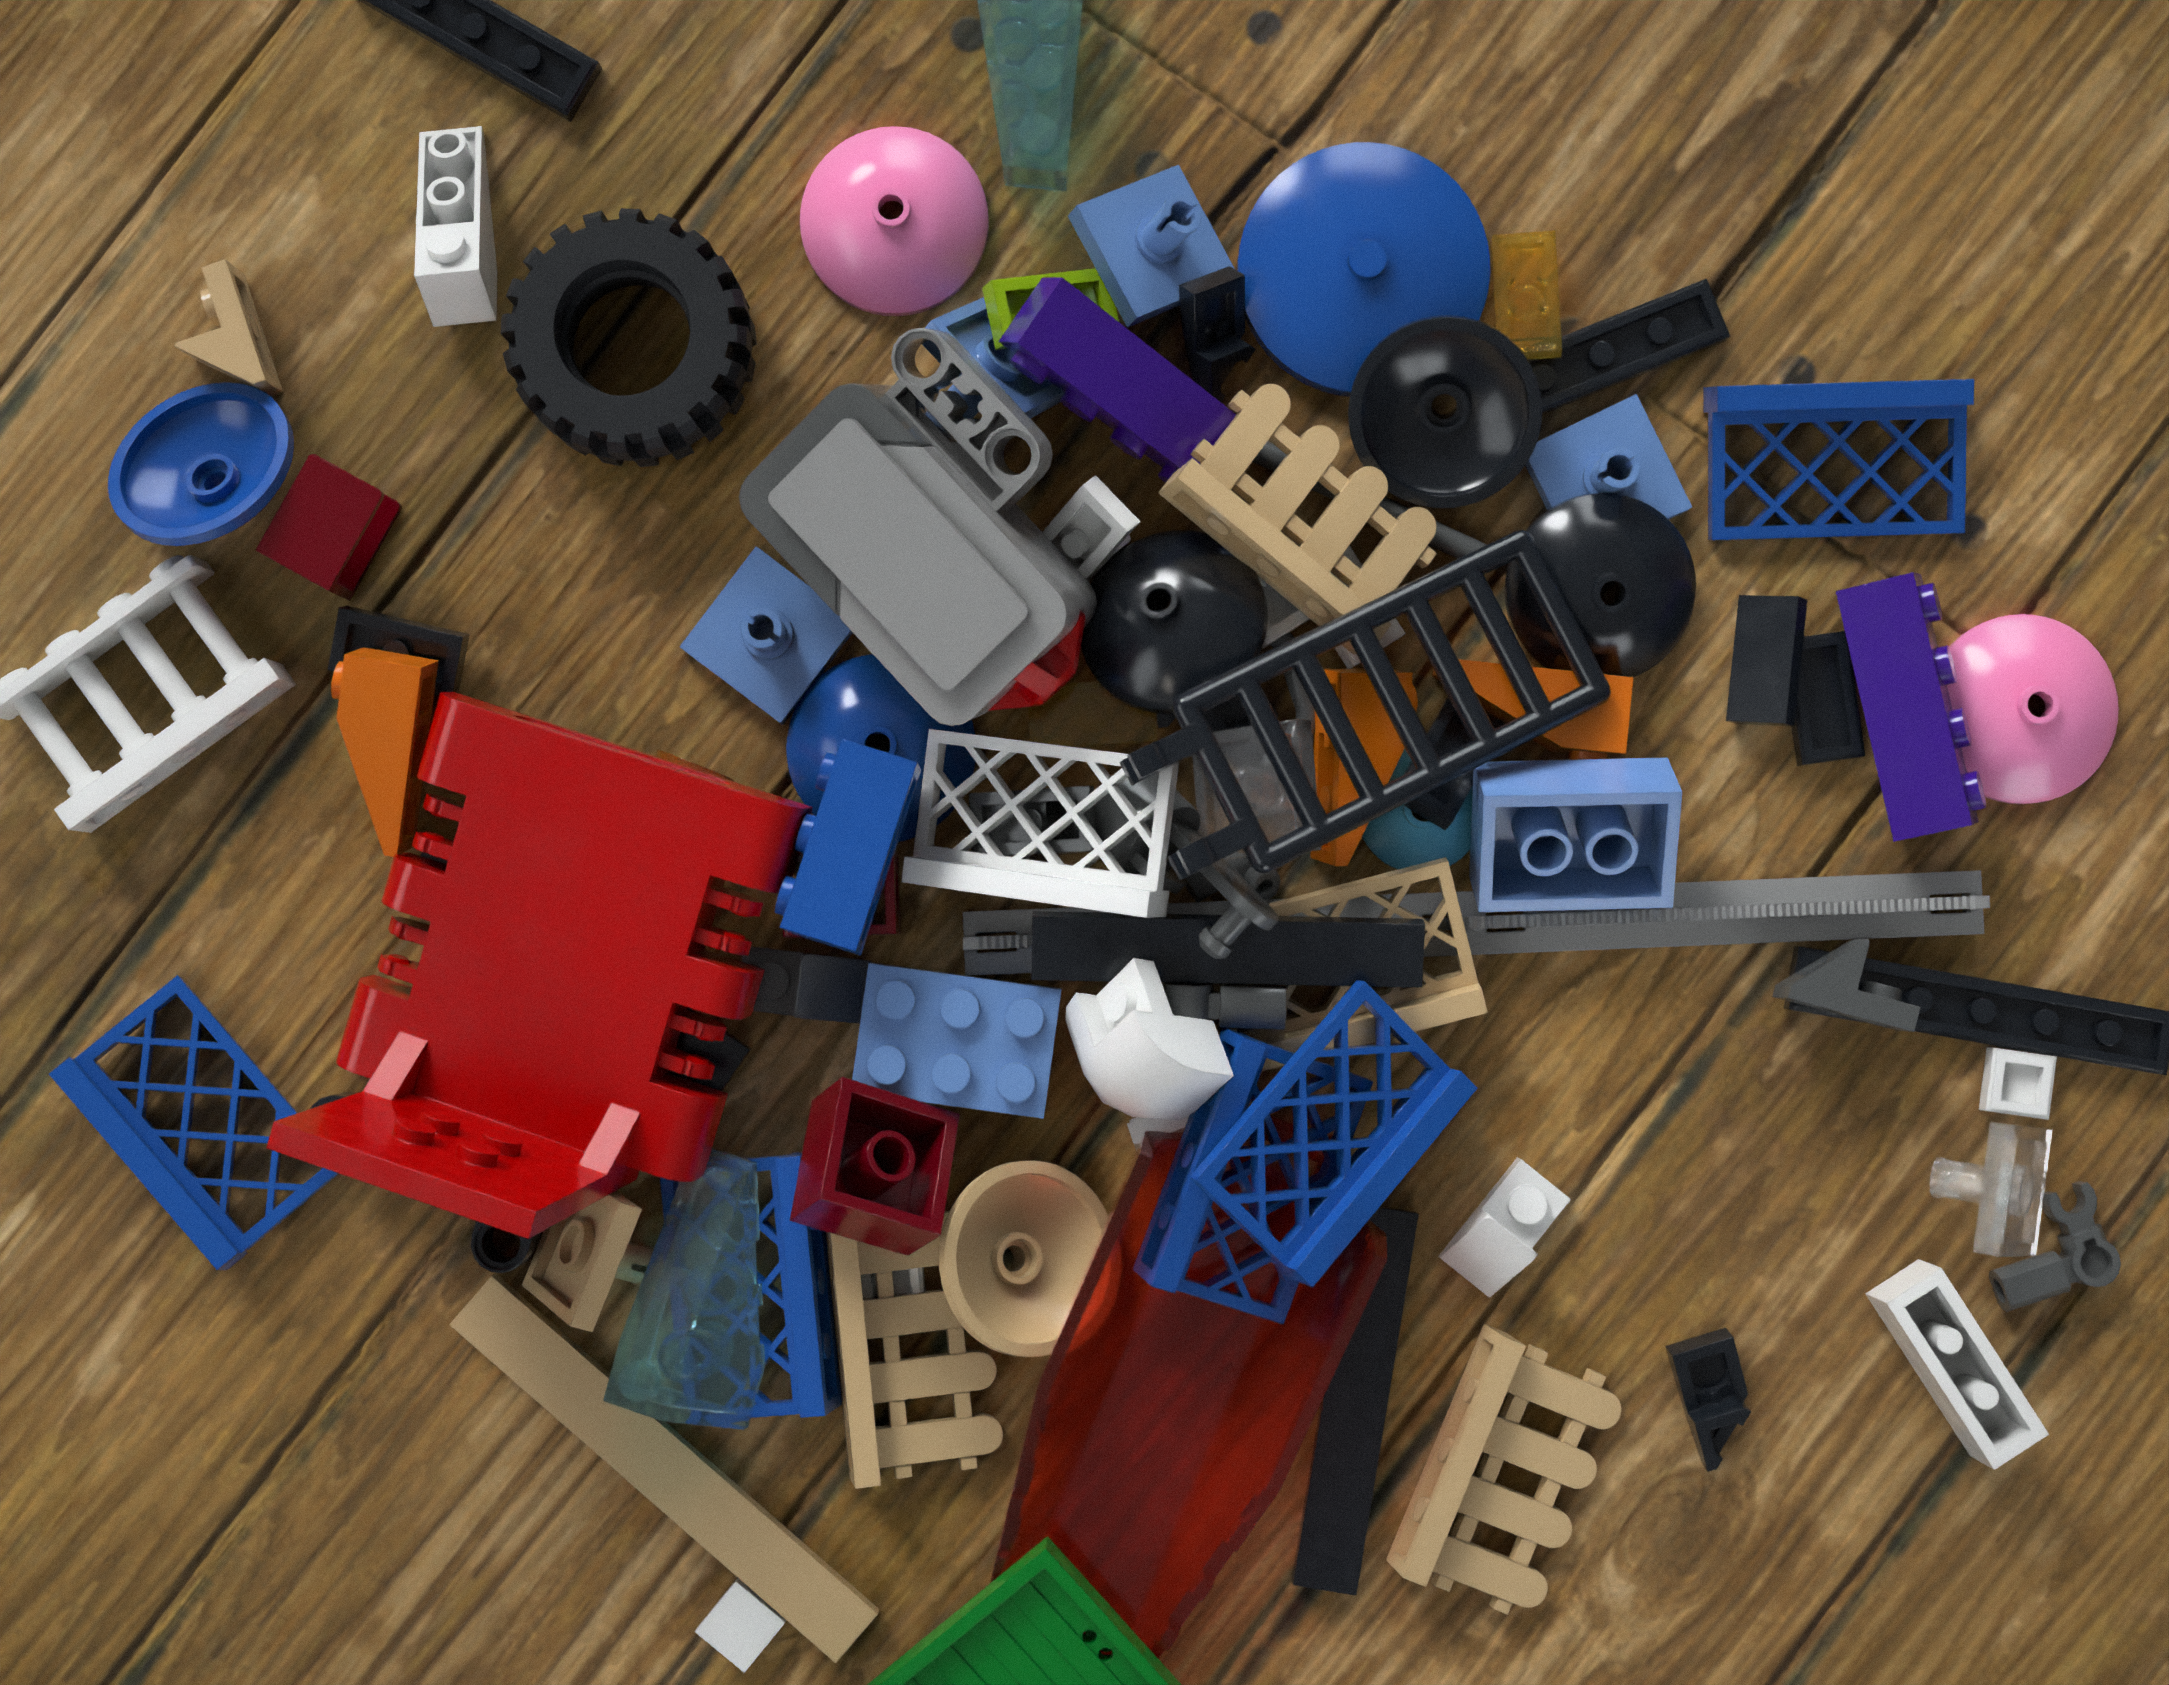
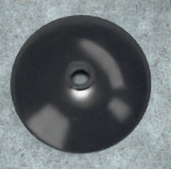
M1437 315L1418 319L1388 334L1370 351L1361 364L1354 379L1349 398L1348 422L1350 436L1363 466H1373L1381 470L1387 478L1388 491L1393 495L1410 503L1431 508H1455L1477 503L1508 485L1520 473L1533 453L1542 422V399L1537 377L1521 349L1507 335L1487 323L1455 315ZM1440 394H1449L1456 400V406L1450 413L1439 414L1432 408L1434 398Z
M1593 493L1576 496L1551 507L1527 528L1526 531L1531 534L1603 674L1636 677L1657 665L1677 645L1689 624L1693 612L1696 595V575L1693 560L1685 540L1677 528L1661 512L1640 500L1628 496ZM1516 561L1510 562L1505 577V604L1511 627L1517 639L1529 655L1543 667L1572 671ZM1614 580L1620 587V595L1615 602L1605 604L1600 596L1601 588L1608 581Z
M1171 530L1141 538L1115 554L1097 573L1091 583L1096 593L1097 606L1094 616L1083 630L1082 652L1089 669L1098 682L1112 696L1130 707L1151 713L1171 714L1173 713L1172 702L1176 696L1257 657L1262 649L1268 625V608L1261 581L1254 570L1237 559L1207 533L1191 530ZM1171 598V603L1167 609L1162 612H1153V606L1159 599Z

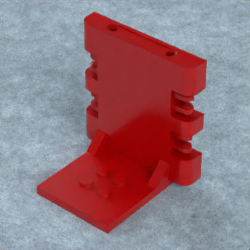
M440 692L416 777L429 784L466 795L465 802L436 794L427 793L423 807L430 814L459 822L453 841L433 832H416L412 843L413 848L447 860V865L410 852L395 854L381 900L389 908L430 921V924L405 917L392 916L388 928L391 934L399 939L424 946L420 961L409 960V958L398 954H381L377 968L380 972L413 985L410 987L377 975L359 978L336 1064L347 1071L370 1078L369 1082L361 1092L274 1121L266 1148L529 1239L637 1180L639 1171L679 1182H693L704 1176L728 1093L669 1074V1070L698 1079L711 1080L715 1065L706 1057L676 1049L680 1032H684L705 1041H723L727 1027L715 1019L688 1011L687 1008L727 1019L740 1020L752 1015L765 969L705 950V947L709 946L724 952L748 956L752 942L743 934L712 926L717 906L730 910L739 916L760 917L764 903L752 896L723 887L725 880L760 891L779 893L785 877H793L800 853L795 851L796 840L805 815L807 813L811 814L813 807L456 692Z

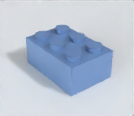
M1668 757L1489 761L1475 768L1473 771L1469 878L1478 912L1673 908L1682 790Z
M868 963L852 1080L920 1102L1044 1119L1062 988L881 963Z

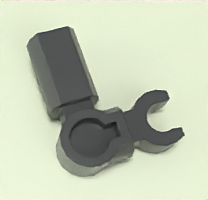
M1208 983L1162 984L1172 1013L1175 1016L1205 1020L1218 1019L1219 1027L1285 1030V986L1220 984L1219 991H1212V985Z
M2078 1181L2072 1183L2077 1202L2076 1206L2069 1212L2062 1208L2057 1192L2047 1191L2041 1193L2043 1212L2050 1220L2059 1224L2062 1232L2057 1236L2061 1247L2060 1256L2052 1250L1989 1271V1279L1997 1303L2004 1311L2009 1312L2069 1292L2071 1283L2074 1282L2093 1287L2106 1286L2113 1282L2119 1274L2121 1266L2120 1255L2116 1248L2107 1241L2102 1225L2095 1224L2093 1215L2097 1209V1197L2094 1189L2088 1182Z

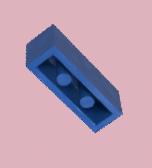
M841 739L837 754L829 751L826 752L816 780V789L824 791L817 815L808 813L805 815L796 840L795 851L804 853L796 878L785 877L777 897L774 912L783 916L780 925L781 929L788 933L854 954H862L921 773L917 762L845 739Z

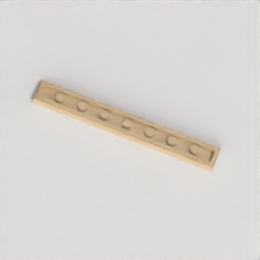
M497 1274L492 1275L449 1324L834 1663L842 1657L878 1615V1607Z

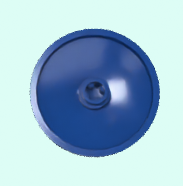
M1373 142L1346 143L1321 149L1303 157L1280 173L1267 186L1250 212L1243 230L1237 259V271L1245 275V319L1258 344L1285 372L1302 383L1320 391L1350 397L1352 385L1361 364L1370 351L1394 330L1412 321L1437 315H1455L1476 320L1480 319L1485 307L1490 283V253L1484 226L1477 210L1459 184L1444 170L1419 154L1404 148Z

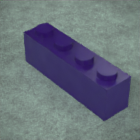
M1062 277L1041 278L998 341L1014 353L1010 363L1018 371L1039 384H1042L1046 378L1065 392L1060 401L1070 411L1089 422H1092L1096 416L1114 431L1109 439L1117 447L1139 460L1145 454L1160 465L1162 469L1158 473V477L1164 483L1189 460L1193 458L1197 461L1190 454L1199 442L1205 439L1211 445H1214L1236 416L1224 404Z
M1911 572L1836 591L1893 842L1978 823L1976 810L1985 809L1986 800L1978 771L1967 773L1962 747L1971 746V735L1964 709L1953 710L1947 685L1957 683V676L1949 646L1938 647L1932 622L1942 620V611L1935 584L1923 585L1921 574Z

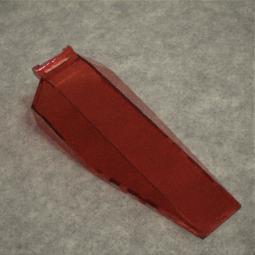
M1270 1115L1281 1142L1292 1138L1293 1124ZM1145 1131L1039 1380L991 1582L1048 1536L1155 1656L1160 1659L1164 1651H1168L1178 1638L1181 1627L1199 1601L1203 1602L1214 1586L1215 1578L1233 1552L1237 1553L1281 1490L1387 1261V1236L1384 1231L1368 1220L1314 1287L1299 1282L1284 1324L1180 1291H1176L1174 1294L1152 1287L1133 1270L1183 1133ZM1264 1131L1265 1140L1269 1142L1267 1135ZM1330 1133L1328 1134L1329 1140H1331L1332 1134ZM1322 1150L1308 1151V1159L1316 1162L1310 1177L1318 1173L1324 1160ZM1251 1156L1239 1157L1241 1163L1250 1160ZM1229 1162L1227 1163L1224 1173L1232 1169ZM1273 1162L1265 1166L1266 1191L1286 1190L1289 1188L1278 1163ZM1250 1174V1175H1248L1247 1177H1248V1179H1249V1181H1250V1184H1251V1174ZM1238 1181L1224 1188L1229 1194L1242 1193ZM1295 1200L1266 1215L1269 1228L1279 1242L1295 1224ZM1213 1201L1211 1208L1218 1224L1231 1219ZM1247 1203L1241 1204L1246 1210L1249 1209ZM1206 1222L1202 1230V1233L1209 1230V1227ZM1242 1228L1224 1237L1236 1264L1263 1251ZM1215 1242L1194 1253L1186 1277L1204 1282L1227 1270ZM1270 1262L1242 1277L1250 1297L1267 1303H1271L1279 1281L1276 1268ZM1233 1282L1222 1287L1237 1293ZM1101 1650V1653L1104 1655H1109L1112 1653V1651L1104 1652Z

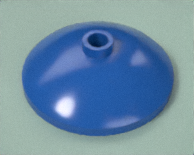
M224 382L202 385L168 398L144 415L132 427L114 455L108 476V493L115 513L135 535L149 542L168 546L203 543L237 530L258 515L268 505L287 476L294 452V436L289 419L277 402L268 394L255 387L240 383Z
M873 654L855 657L823 673L813 682L798 702L787 734L786 753L789 773L799 797L805 805L813 807L812 814L816 816L824 791L816 789V780L826 752L829 751L837 754L841 739L867 746L868 740L873 735H886L890 740V750L888 753L915 761L921 769L898 842L906 841L916 837L929 729L975 735L973 722L970 720L964 724L954 726L939 723L922 708ZM946 744L943 772L953 786L957 788L974 773L976 762L965 746ZM940 790L939 802L946 797L942 790ZM954 806L937 818L936 826L942 823L955 810Z

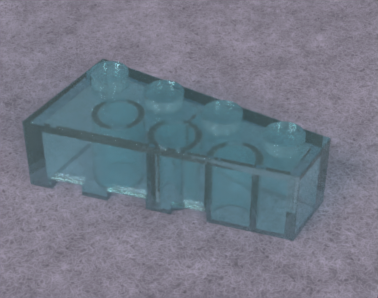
M976 0L1005 186L1067 191L1085 0Z

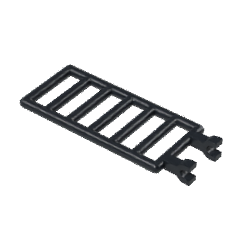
M1518 530L1179 694L1172 702V709L1181 730L1128 754V758L1119 763L1131 786L1195 754L1230 825L1168 856L1179 881L1241 849L1244 850L1255 871L1265 874L1604 704L1610 697L1611 689L1536 542L1529 532ZM1514 560L1580 687L1550 702L1484 576ZM1458 587H1461L1526 713L1494 729L1429 603ZM1403 614H1406L1471 740L1441 757L1438 756L1373 630ZM1350 641L1415 767V770L1385 785L1382 784L1317 658V656ZM1291 669H1294L1359 795V798L1327 814L1260 685ZM1237 696L1303 825L1270 843L1203 712Z

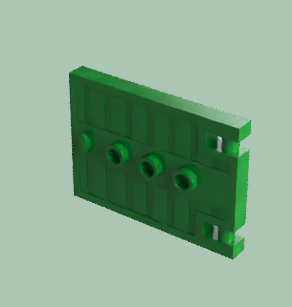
M1047 1536L867 1685L1182 1684ZM1101 1650L1104 1652L1112 1651V1653L1109 1655H1104L1101 1653Z

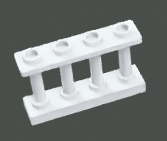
M177 555L165 560L151 571L149 578L152 581L133 595L123 593L112 598L98 610L97 615L99 619L81 632L73 630L56 638L45 649L48 656L29 670L27 668H19L0 679V719L11 720L20 715L70 784L67 790L70 798L54 809L68 830L93 832L296 685L281 663L266 658L257 661L256 658L248 659L197 589L198 585L214 574L213 569L206 561L193 555H188L184 558L181 555ZM173 603L178 605L227 673L223 678L227 685L207 699L203 695L196 697L145 626L148 621ZM122 640L125 641L174 709L171 715L174 723L156 736L152 733L144 734L93 663L94 660ZM71 677L123 748L119 752L122 760L103 774L100 770L94 772L91 770L41 700V698Z

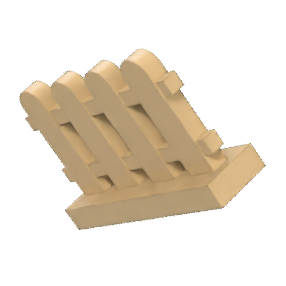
M1276 384L1263 385L1251 396L1240 390L1228 404L1237 415L1215 444L1211 445L1205 439L1199 442L1190 454L1197 461L1193 458L1171 475L1158 492L1232 555L1254 570L1261 579L1318 626L1395 590L1414 563L1423 569L1430 564L1437 554L1428 546L1436 533L1437 526L1434 516L1422 507L1410 508L1396 519L1379 505L1388 491V481L1384 473L1376 467L1365 466L1351 474L1348 478L1331 465L1340 447L1339 439L1331 428L1324 425H1316L1298 437L1281 423L1290 411L1291 402L1288 393ZM1269 440L1286 456L1262 487L1247 475L1245 470ZM1318 481L1335 496L1314 525L1310 527L1296 516L1294 512ZM1367 522L1383 537L1361 568H1359L1344 556L1343 553ZM1390 622L1373 629L1379 641L1391 626ZM1350 641L1342 644L1352 654H1356Z
M950 1211L944 1212L942 1230ZM826 1232L849 1478L855 1489L881 1486L880 1468L894 1467L896 1479L912 1477L911 1464L959 1458L961 1470L977 1468L976 1456L994 1452L1002 1442L1003 1430L1000 1423L993 1416L986 1413L972 1414L970 1391L983 1390L993 1383L997 1373L996 1364L992 1357L982 1350H966L964 1328L952 1312L943 1287L942 1289L928 1290L921 1293L894 1295L892 1271L939 1266L941 1236L906 1256ZM875 1273L877 1297L863 1298L861 1275ZM946 1330L948 1353L901 1358L898 1335ZM881 1338L883 1361L869 1362L867 1339ZM952 1394L953 1417L907 1422L905 1400ZM887 1402L890 1425L875 1426L873 1404Z
M1484 1324L1386 1561L1402 1578L1424 1587L1427 1586L1432 1572H1435L1431 1583L1450 1592L1455 1580L1491 1594L1493 1596L1489 1605L1494 1610L1508 1615L1512 1604L1524 1608H1532L1539 1605L1545 1599L1548 1591L1547 1581L1538 1570L1529 1565L1537 1544L1548 1548H1559L1570 1539L1572 1534L1571 1520L1563 1511L1553 1506L1562 1484L1574 1489H1581L1592 1483L1597 1473L1596 1462L1589 1453L1578 1447L1586 1425L1597 1429H1608L1614 1426L1621 1416V1404L1614 1394L1602 1388L1606 1376L1587 1368L1583 1379L1560 1371L1544 1364L1548 1352L1530 1344L1524 1356L1523 1353L1526 1345L1506 1332ZM1507 1392H1508L1509 1394H1508V1397H1507V1399H1506V1402H1505V1404H1504V1406H1503V1409H1502V1411H1501V1414L1498 1415L1499 1410H1500V1408H1501V1406H1502V1403H1503V1401H1504V1398H1505V1396H1506V1394H1507ZM1529 1401L1567 1416L1558 1438L1520 1423ZM1482 1452H1484V1455H1483V1457H1482V1459H1481V1462H1480L1479 1467H1478V1469H1477V1471H1476V1474H1473L1474 1471H1475V1468H1476V1466H1477V1463H1478V1461H1479V1459H1480V1456H1481ZM1504 1461L1542 1476L1534 1497L1495 1483ZM1457 1512H1459V1515H1458V1517H1457V1520H1456V1522H1455V1524H1454V1527H1453V1529H1452V1532H1451V1534H1450V1533H1449L1450 1528H1451V1526H1452V1524H1453V1521H1454V1519H1455V1516H1456ZM1479 1521L1517 1535L1509 1557L1470 1542Z

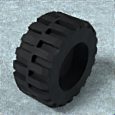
M625 208L620 209L619 219L608 220L602 210L583 215L585 228L572 233L568 226L563 224L551 232L550 236L556 244L545 254L534 247L523 260V263L530 270L524 282L519 279H512L506 297L513 304L512 314H503L501 318V335L509 343V349L503 353L507 372L516 380L518 386L515 390L524 404L538 417L539 421L554 435H557L569 447L585 456L590 453L597 456L603 463L622 466L624 460L635 461L639 467L659 465V457L672 454L676 460H679L694 453L691 444L705 436L709 442L717 437L724 430L720 425V421L728 412L736 415L745 400L741 390L744 382H752L756 365L752 357V347L757 345L755 325L750 318L748 310L750 307L739 283L724 258L718 256L709 241L695 230L690 232L684 231L676 219L659 213L654 221L648 220L640 209ZM651 286L666 291L683 308L690 329L687 350L676 370L658 386L634 395H609L589 384L578 370L573 356L575 334L581 319L588 309L604 295L623 287Z

